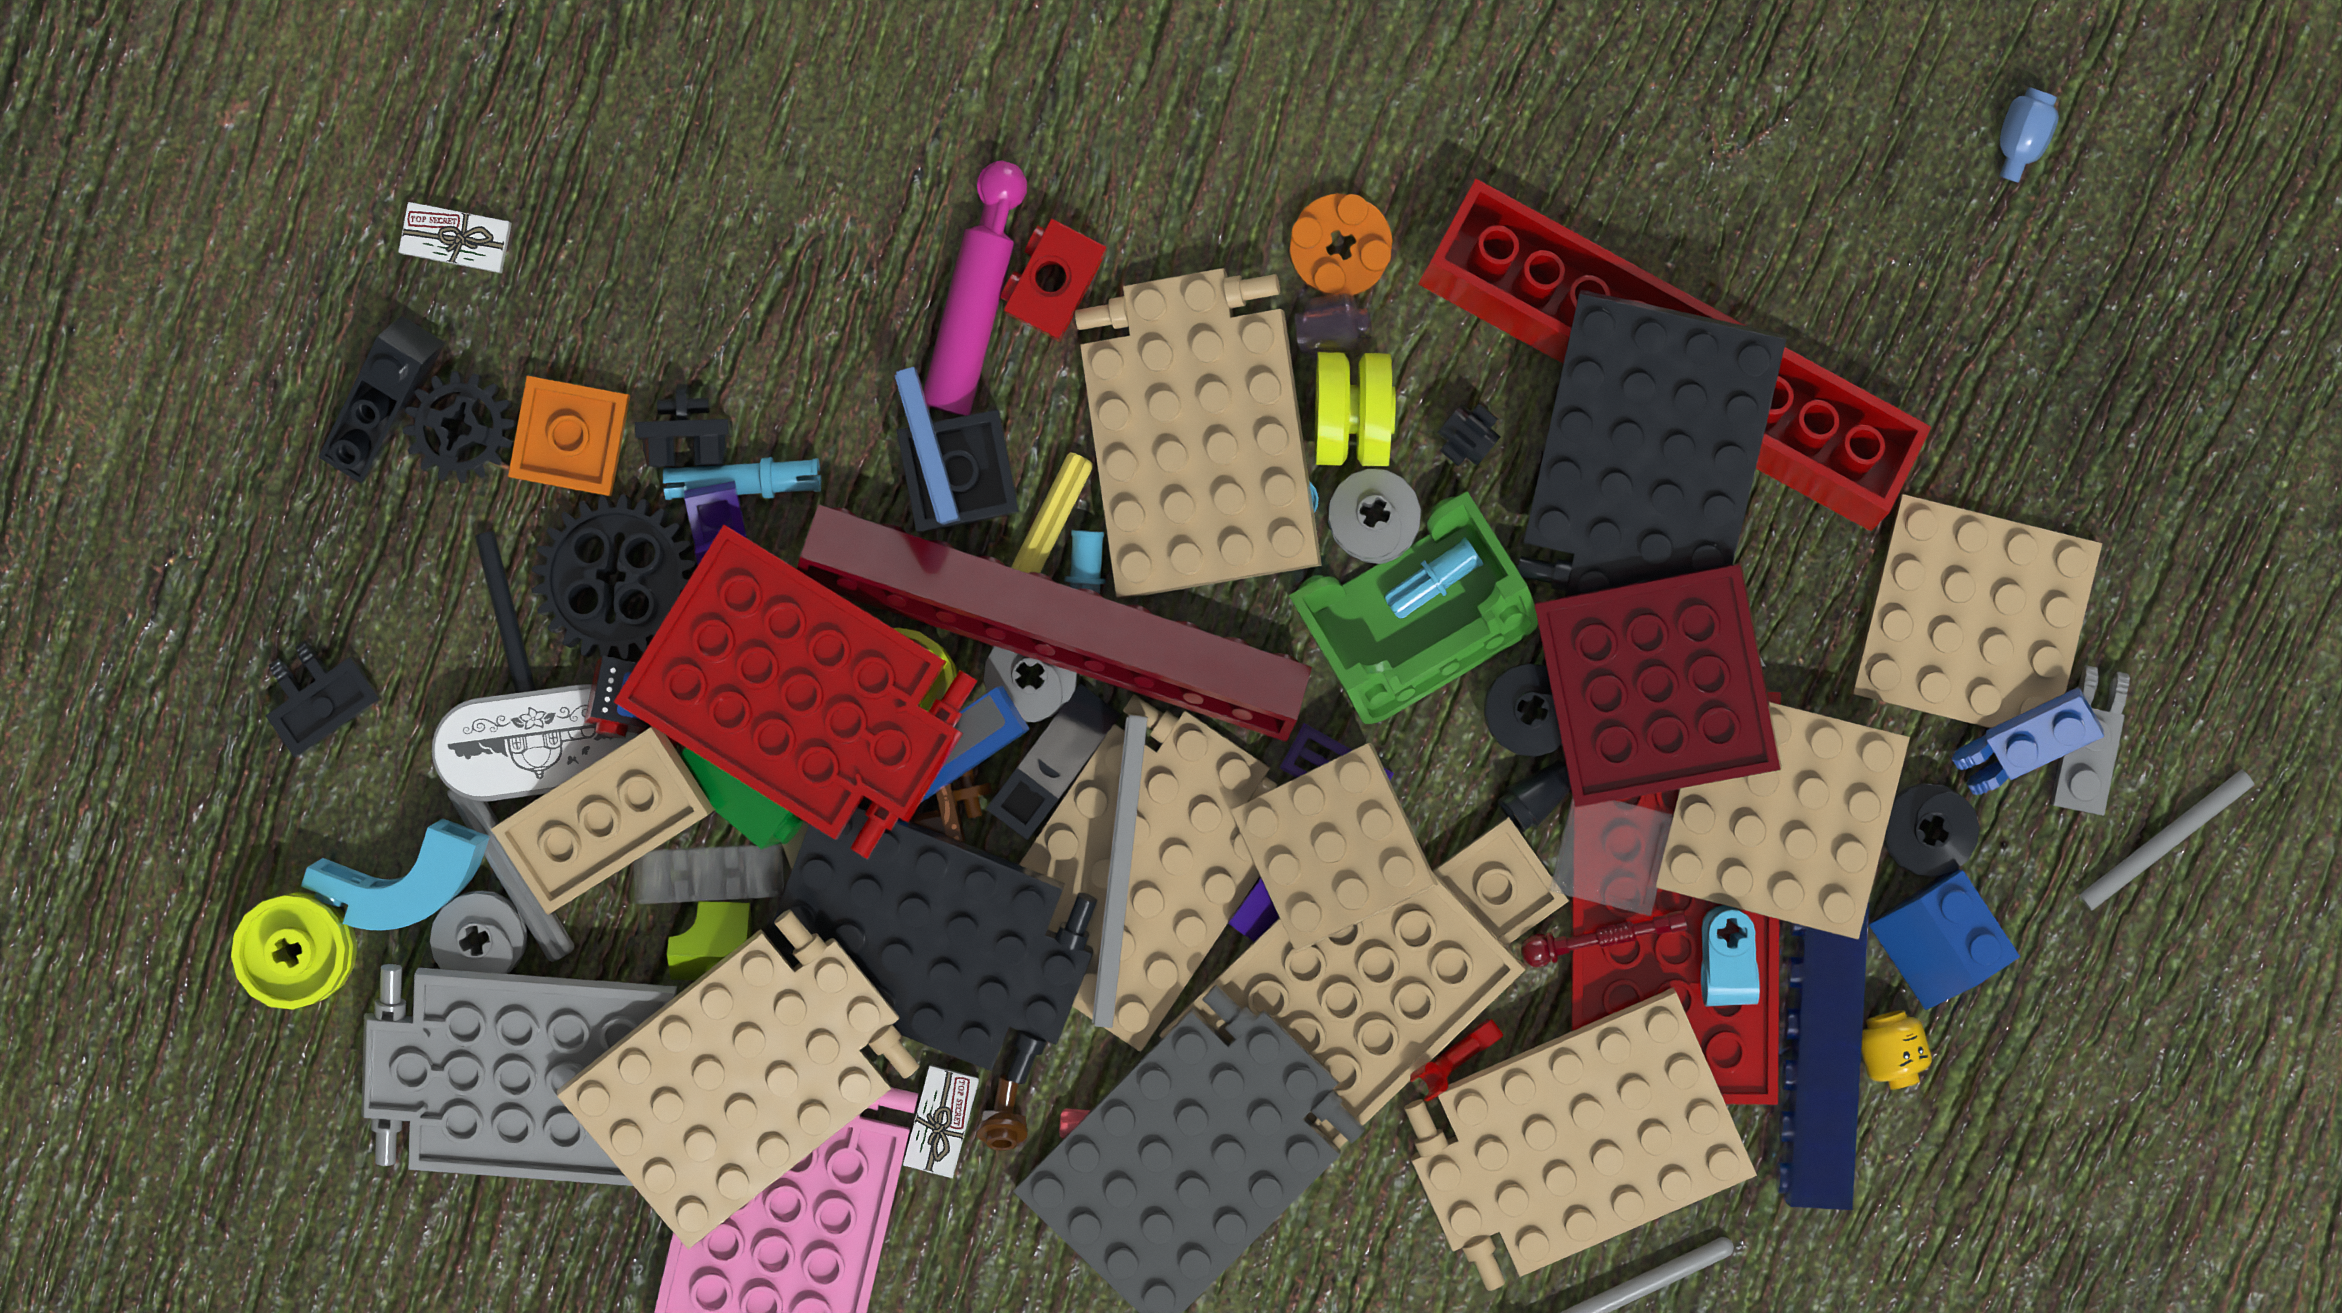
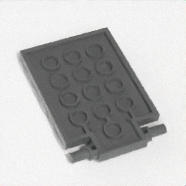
M1217 985L1202 1000L1227 1023L1225 1029L1234 1039L1229 1043L1192 1007L1013 1190L1025 1204L1139 1313H1183L1340 1156L1341 1150L1306 1117L1310 1111L1321 1122L1327 1120L1350 1143H1353L1365 1130V1127L1341 1105L1343 1099L1333 1090L1339 1083L1335 1077L1265 1010H1262L1256 1016L1247 1006L1241 1009Z

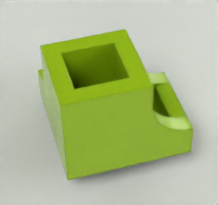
M698 901L697 917L693 926L687 932L669 937L667 958L671 980H697L752 936L753 930L750 903Z

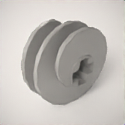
M1366 469L1351 474L1336 488L1329 504V528L1336 543L1350 556L1367 563L1385 564L1402 556L1413 544L1420 527L1421 509L1416 493L1403 478L1388 470ZM1375 504L1380 505L1384 508L1382 516L1389 518L1387 523L1378 521L1374 528L1365 525L1366 516L1360 514L1362 509L1371 511Z
M994 646L985 664L984 683L987 693L998 686H1003L1024 721L1038 722L1056 715L1064 704L1070 700L1076 688L1077 673ZM1025 662L1030 667L1037 663L1042 665L1045 672L1039 676L1044 680L1040 688L1036 689L1033 685H1028L1023 689L1019 685L1017 679L1022 674L1017 669L1022 663Z
M475 890L461 894L440 910L432 924L430 945L433 958L440 969L507 974L519 964L526 950L527 926L515 905L504 896L493 891ZM475 926L478 928V933L486 931L489 936V941L482 945V950L480 949L479 942L472 945L468 939V935L475 931Z

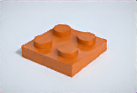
M527 376L508 477L612 497L630 395Z

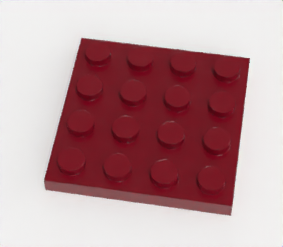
M1742 563L1535 603L1575 808L1782 769Z

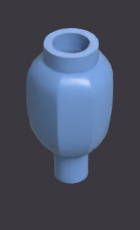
M2028 87L2025 96H2019L2013 100L2005 117L2000 135V147L2006 156L1999 175L2000 177L2019 183L2025 165L2037 161L2044 154L2053 137L2059 119L2058 112L2054 107L2057 99L2056 96Z

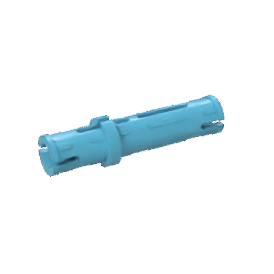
M769 457L761 458L760 463L664 467L663 484L668 483L667 487L664 488V495L666 500L684 498L685 490L735 481L738 495L762 493L763 498H774L777 492H820L821 475H818L820 463L818 458L804 461L774 462L773 458Z

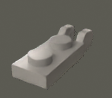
M2085 665L2078 688L2081 689L2091 706L2098 684L2097 667ZM2115 673L2110 683L2106 711L2092 708L2103 727L2104 737L2059 758L2050 805L2104 816L2125 717L2121 713L2127 698L2130 679L2128 674Z

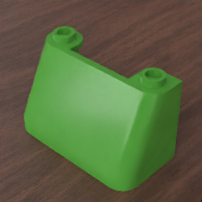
M1468 491L1458 497H1449L1437 503L1433 507L1427 522L1430 534L1412 544L1402 556L1385 564H1378L1344 585H1341L1336 577H1324L1323 575L1310 577L1299 586L1296 592L1289 595L1294 607L1361 721L1365 724L1378 723L1393 716L1531 634L1538 625L1535 603L1527 584ZM1466 537L1484 564L1480 567L1478 566L1445 590L1448 594L1444 597L1440 592L1406 617L1398 618L1386 603L1385 594L1422 569L1421 562L1425 560L1429 564Z

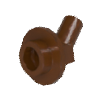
M1005 1074L1000 1075L993 1111H983L979 1117L977 1137L985 1142L989 1148L999 1151L1014 1149L1018 1143L1023 1142L1027 1138L1028 1134L1026 1116L1013 1114L1019 1084L1009 1080Z

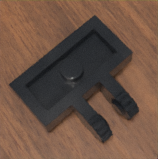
M305 640L295 646L300 661L308 668L316 680L302 690L292 670L279 658L269 665V669L289 697V700L265 716L294 758H299L382 700V697L354 657L347 658L328 672L321 658Z

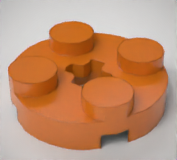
M1330 194L1309 204L1292 228L1289 248L1291 262L1300 279L1312 289L1318 290L1325 295L1339 296L1338 294H1342L1341 296L1352 297L1370 289L1381 278L1391 260L1392 234L1380 210L1365 201L1361 196L1355 194ZM1339 231L1343 237L1349 235L1353 237L1355 244L1349 248L1351 257L1343 260L1338 253L1330 256L1326 247L1332 243V233Z

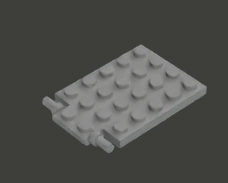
M396 964L381 966L380 998L375 1000L374 1014H364L361 1116L371 1118V1130L376 1132L375 1163L377 1165L391 1166L396 1163L397 1132L402 1130V1121H410L408 1170L633 1186L557 1097V1090L677 996V986L418 968L414 975L413 1016H406V1001L401 998L402 967Z

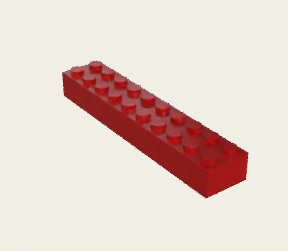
M1476 178L1418 285L1563 364L1580 290L1744 325ZM1785 347L1756 469L1872 531L1890 513L1930 432L1931 426Z

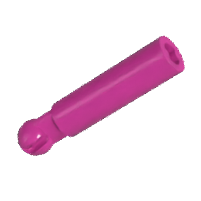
M996 161L989 164L982 170L977 179V193L984 203L978 226L964 230L923 390L929 408L960 416L971 415L1014 242L1004 233L1009 210L1021 204L1027 194V180L1022 170L1017 165L1005 161Z

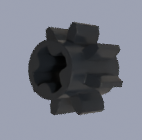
M1461 403L1437 432L1438 435L1447 441L1440 449V452L1457 466L1465 458L1477 466L1501 438L1491 428L1498 418L1480 403L1472 412Z

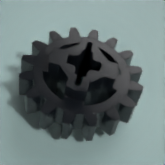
M452 371L450 384L447 385L440 377H432L431 381L434 391L428 393L417 389L415 394L422 402L419 408L406 407L405 409L408 415L415 418V424L402 428L403 434L415 436L417 440L416 443L407 449L409 454L419 455L423 453L426 456L420 466L423 471L428 472L436 465L439 466L438 479L447 482L453 471H456L459 483L462 484L469 483L470 471L473 470L480 478H488L489 472L486 465L489 462L499 466H503L506 463L498 453L501 447H514V442L506 438L505 433L506 430L516 428L518 424L517 421L505 419L503 414L513 406L511 401L502 400L497 402L495 397L498 395L500 387L492 383L482 390V376L475 373L470 377L468 384L464 383L462 374L458 371ZM460 393L456 397L454 405L442 411L433 409L445 397ZM481 400L488 407L492 415L494 429L486 427L479 414L482 405L480 403ZM466 414L464 422L472 426L469 436L460 435L456 442V432L449 429V424L452 420L460 421L463 415ZM427 426L435 429L441 441L440 455L434 450L429 441ZM479 444L488 446L476 458L460 462L461 459H464L467 450Z

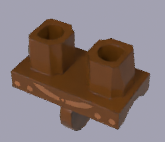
M969 770L959 777L961 788L955 789L954 783L951 782L936 792L939 809L914 814V823L963 842L966 838L958 800L964 801L967 819L982 816L978 796L992 793L991 783L976 785L973 770Z

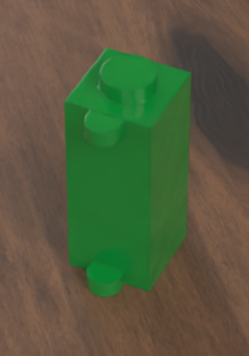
M685 747L680 754L681 759L715 809L714 811L761 850L780 842L783 845L787 844L802 827L804 821L690 749Z

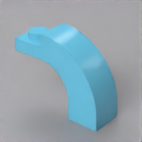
M442 818L427 828L417 861L411 871L404 877L396 879L375 878L322 858L307 867L301 887L316 892L315 898L323 903L333 906L348 904L342 924L366 930H391L406 927L429 917L456 898L465 889L480 866L490 836Z

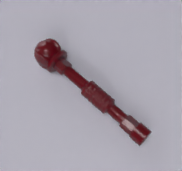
M1684 910L1669 912L1666 915L1653 917V920L1636 924L1627 921L1598 927L1596 932L1566 938V936L1554 938L1551 932L1547 933V936L1544 934H1534L1526 938L1522 943L1521 956L1528 965L1543 967L1551 960L1553 963H1557L1558 955L1568 954L1570 950L1599 945L1603 948L1635 941L1637 936L1657 933L1658 935L1688 930Z

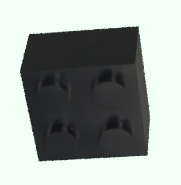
M999 410L932 423L961 519L944 525L937 522L910 427L896 430L916 531L918 533L1021 513Z

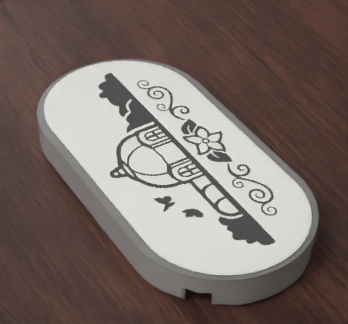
M592 684L574 685L476 698L457 705L442 718L435 731L432 742V758L439 777L453 792L473 801H496L546 794L639 734L627 732L626 738L622 739L596 733L595 724L584 722Z

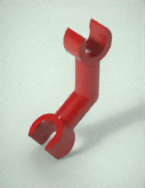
M1487 1018L1473 1028L1467 1036L1442 1053L1434 1062H1428L1413 1071L1410 1075V1081L1412 1082L1419 1077L1423 1079L1429 1090L1424 1101H1431L1447 1091V1077L1454 1070L1477 1053L1504 1036L1493 1019L1489 1020Z

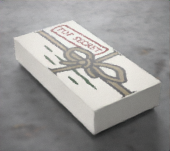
M408 202L399 253L502 274L512 223Z
M930 1064L904 1159V1166L953 1178L980 1077Z

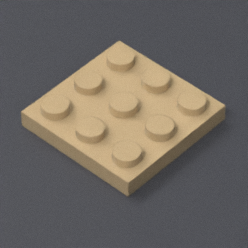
M1367 743L1231 810L1295 951L1304 950L1438 885L1377 752L1371 743Z

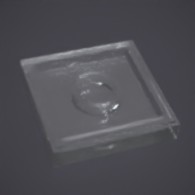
M1572 796L1549 891L1651 916L1658 890L1656 884L1674 815L1616 800L1575 808Z

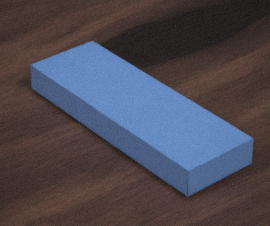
M915 367L897 371L895 379L937 522L944 525L961 520L918 372Z

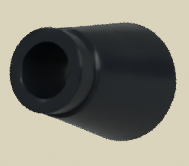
M1557 760L1552 765H1548L1505 788L1506 794L1498 800V804L1505 816L1510 818L1519 831L1525 832L1530 827L1537 829L1568 794L1571 784L1567 767Z

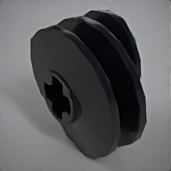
M1520 664L1501 673L1491 684L1484 701V718L1493 738L1505 749L1523 756H1541L1558 749L1562 745V739L1547 666ZM1535 695L1541 700L1537 707L1544 709L1541 719L1531 718L1528 724H1525L1520 720L1524 713L1517 711L1518 704L1521 700L1530 701Z
M1930 783L1913 785L1902 790L1894 799L1884 844L1889 855L1902 868L1912 873L1933 877L1952 873L1969 860L1977 846L1980 827L1976 811L1964 797L1946 786ZM1934 816L1936 817L1934 826L1941 830L1940 836L1937 839L1928 838L1927 843H1924L1925 833L1919 829L1920 823L1923 820L1931 822Z

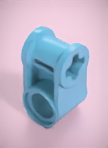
M1726 905L1716 906L1706 913L1701 926L1703 960L1701 963V992L1704 1006L1758 1004L1760 984L1756 961V932L1754 924L1746 914L1734 907ZM1727 919H1730L1732 923L1739 927V932L1732 933L1730 935V942L1727 943L1724 938L1717 934V929L1725 928Z

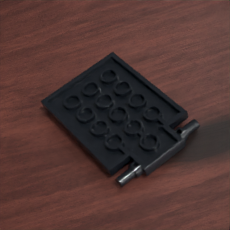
M1580 290L1524 543L1573 553L1574 559L1573 562L1557 559V563L1521 556L1518 566L1520 575L1524 578L1551 583V589L1566 592L1565 597L1733 565L1787 335Z
M863 802L859 803L837 840L809 824L767 936L793 968L800 963L793 954L795 947L774 923L783 912L790 909L811 935L817 933L824 943L834 938L898 1014L899 1019L892 1025L902 1036L992 1071L1009 1026L1019 1030L1014 1041L1017 1050L1008 1070L1007 1078L1012 1082L1025 1084L1036 1055L1043 1054L1047 1042L1055 1045L1058 1044L1094 951L1091 946L1086 944L1090 935L1086 929L1095 909L1097 899L1086 893H1078L1067 922H1062L1056 933L1049 930L1048 927L1064 889V882L913 822H906L901 818L897 820L892 830L886 828L870 856L866 859L850 849L868 819L865 812L870 805Z

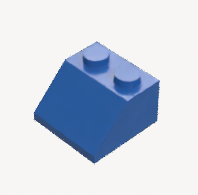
M1960 869L1939 876L1868 923V926L1924 1010L1979 985L2020 957L1965 872Z

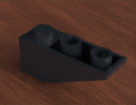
M403 316L399 317L379 334L318 458L357 482L364 483L405 417L406 407H411L416 399L415 391L422 389L445 342Z
M1080 683L1070 700L1056 714L987 805L986 809L1028 840L1121 714Z

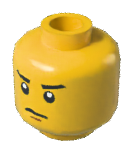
M1905 1010L1893 1011L1867 1019V1028L1860 1032L1858 1043L1869 1078L1878 1082L1888 1081L1891 1090L1919 1083L1918 1073L1927 1069L1932 1062L1931 1052L1921 1020L1915 1017H1907Z

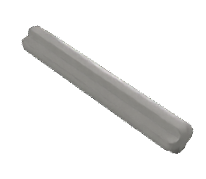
M449 789L447 791L448 797L467 828L490 836L484 856L547 959L554 962L571 953L574 949V943L555 912L553 911L549 915L545 913L491 831V828L500 822L487 802L467 799Z

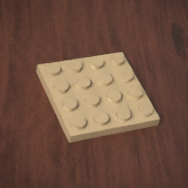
M1904 494L1899 495L1850 694L1987 728H1993L2065 694L2102 543Z
M1769 702L1782 769L1680 788L1656 887L1859 940L1910 737Z

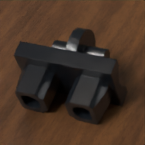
M677 384L676 399L657 400L658 415L677 414V421L635 422V438L643 442V452L647 467L676 466L675 439L694 438L695 465H724L727 437H733V421H729V419L691 420V414L710 413L709 398H690L688 384Z

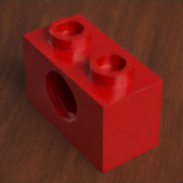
M1051 218L1046 229L1038 225L1024 250V253L1032 257L1023 274L1016 271L1012 273L1000 298L1008 302L1004 308L1005 314L1060 342L1075 315V310L1078 309L1107 253V247ZM1057 265L1065 271L1066 281L1061 289L1055 292H1046L1037 285V274L1044 266Z

